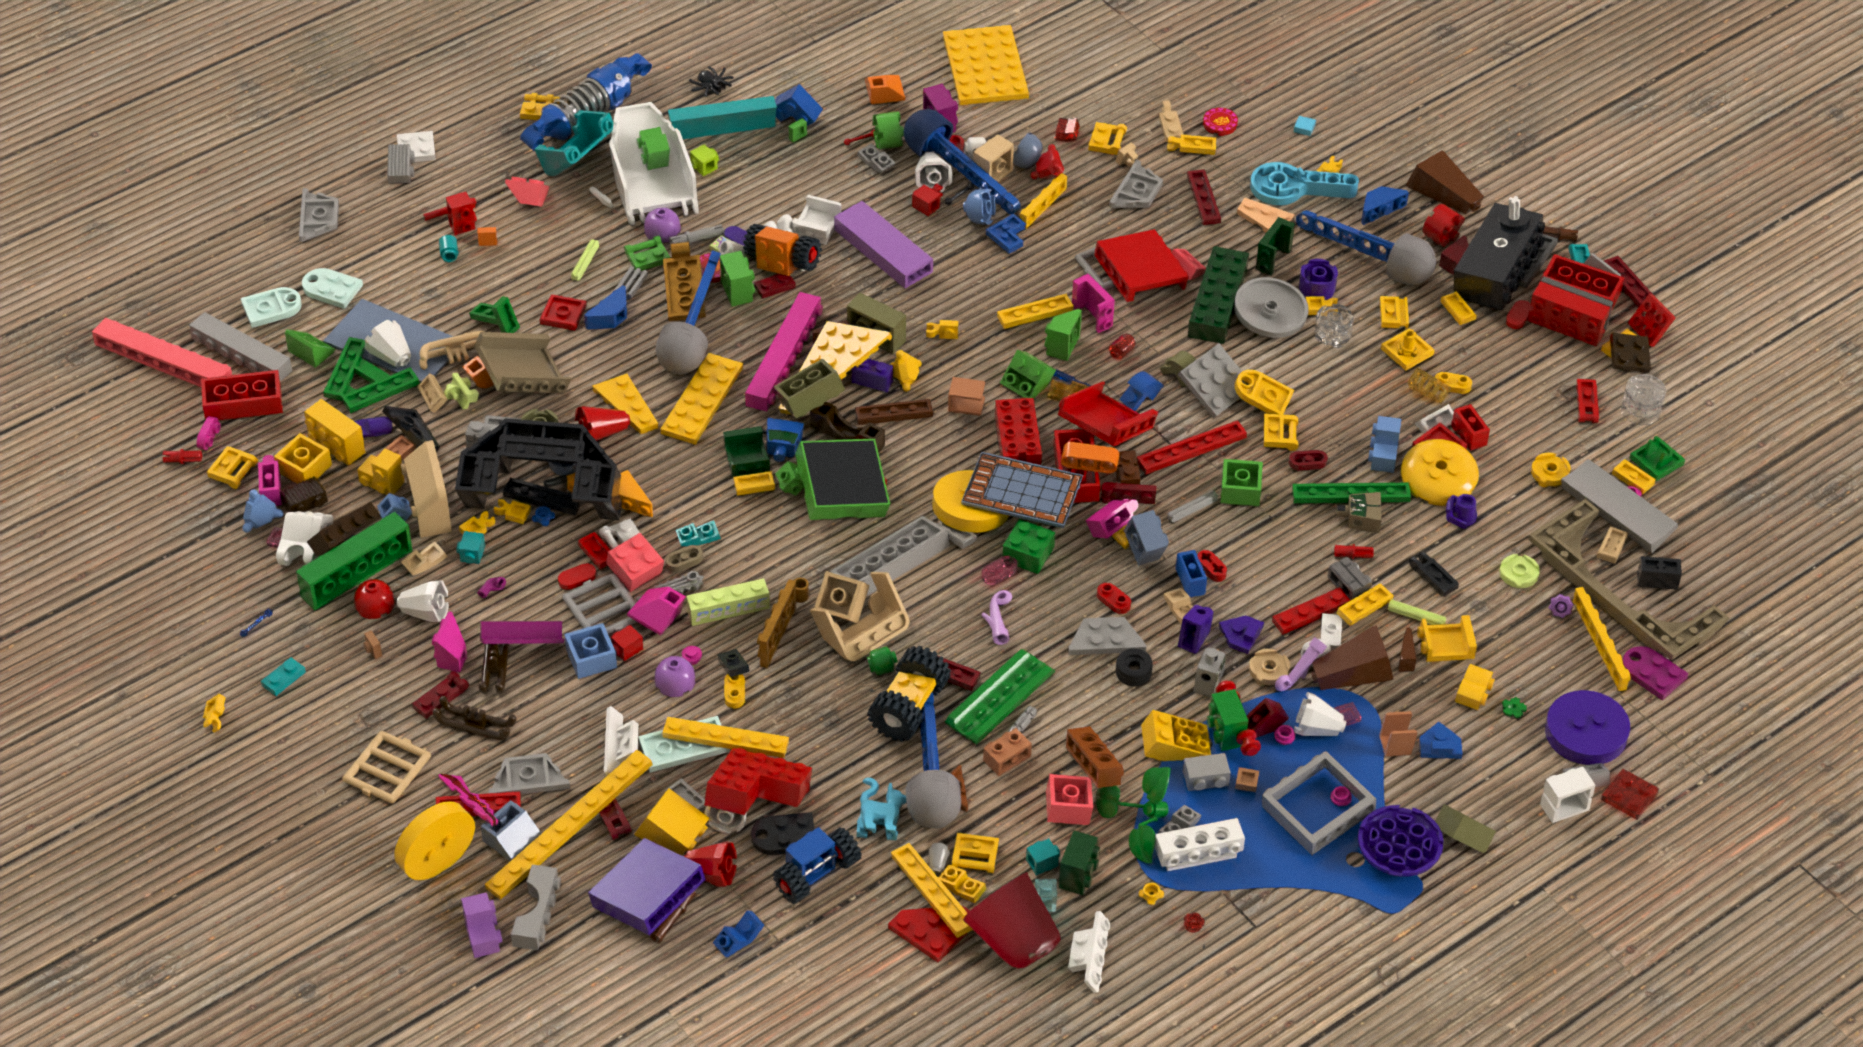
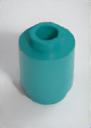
M444 235L439 239L440 256L445 262H453L458 256L457 239L452 235Z

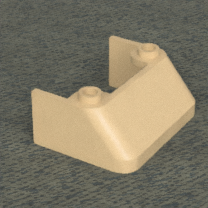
M433 440L425 441L404 459V463L401 464L402 474L406 475L407 484H410L414 499V506H411L413 518L417 517L421 538L452 532L447 494Z
M888 572L870 573L877 592L872 594L868 601L872 613L859 620L858 624L854 623L841 631L839 625L833 621L829 610L816 608L810 610L822 638L847 661L859 660L870 653L871 650L878 648L905 631L909 626L908 614Z

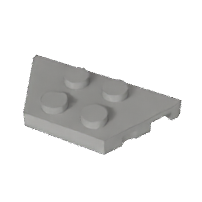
M1136 159L1110 200L1109 207L1149 208L1163 186V180L1149 168L1145 169L1142 167L1141 161Z
M303 188L299 229L300 242L338 228V198L326 196L319 192L316 195L309 193L307 188Z
M1125 617L1084 618L1069 646L1068 655L1121 653L1133 648L1146 652V644Z
M547 753L504 758L501 770L495 777V783L488 792L520 791L521 795L570 789V782L563 777L560 769L552 763V759Z

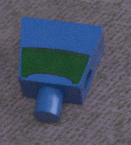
M774 418L767 419V453L774 455L773 459L775 461L783 462L785 457L792 458L795 456L803 437L804 423Z

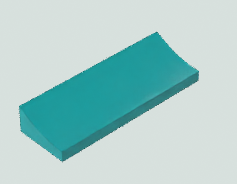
M774 96L669 109L668 118L671 125L680 131L682 139L776 127L777 106Z

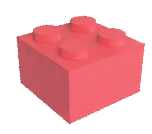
M638 533L610 550L606 564L629 592H632L661 574L664 560L644 536Z
M1049 774L1046 788L1047 822L1079 825L1090 824L1093 798L1092 783L1089 777Z

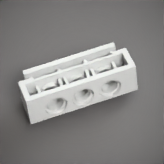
M1238 818L1156 834L1155 850L1161 866H1166L1167 871L1237 858L1236 853L1244 850L1245 837Z

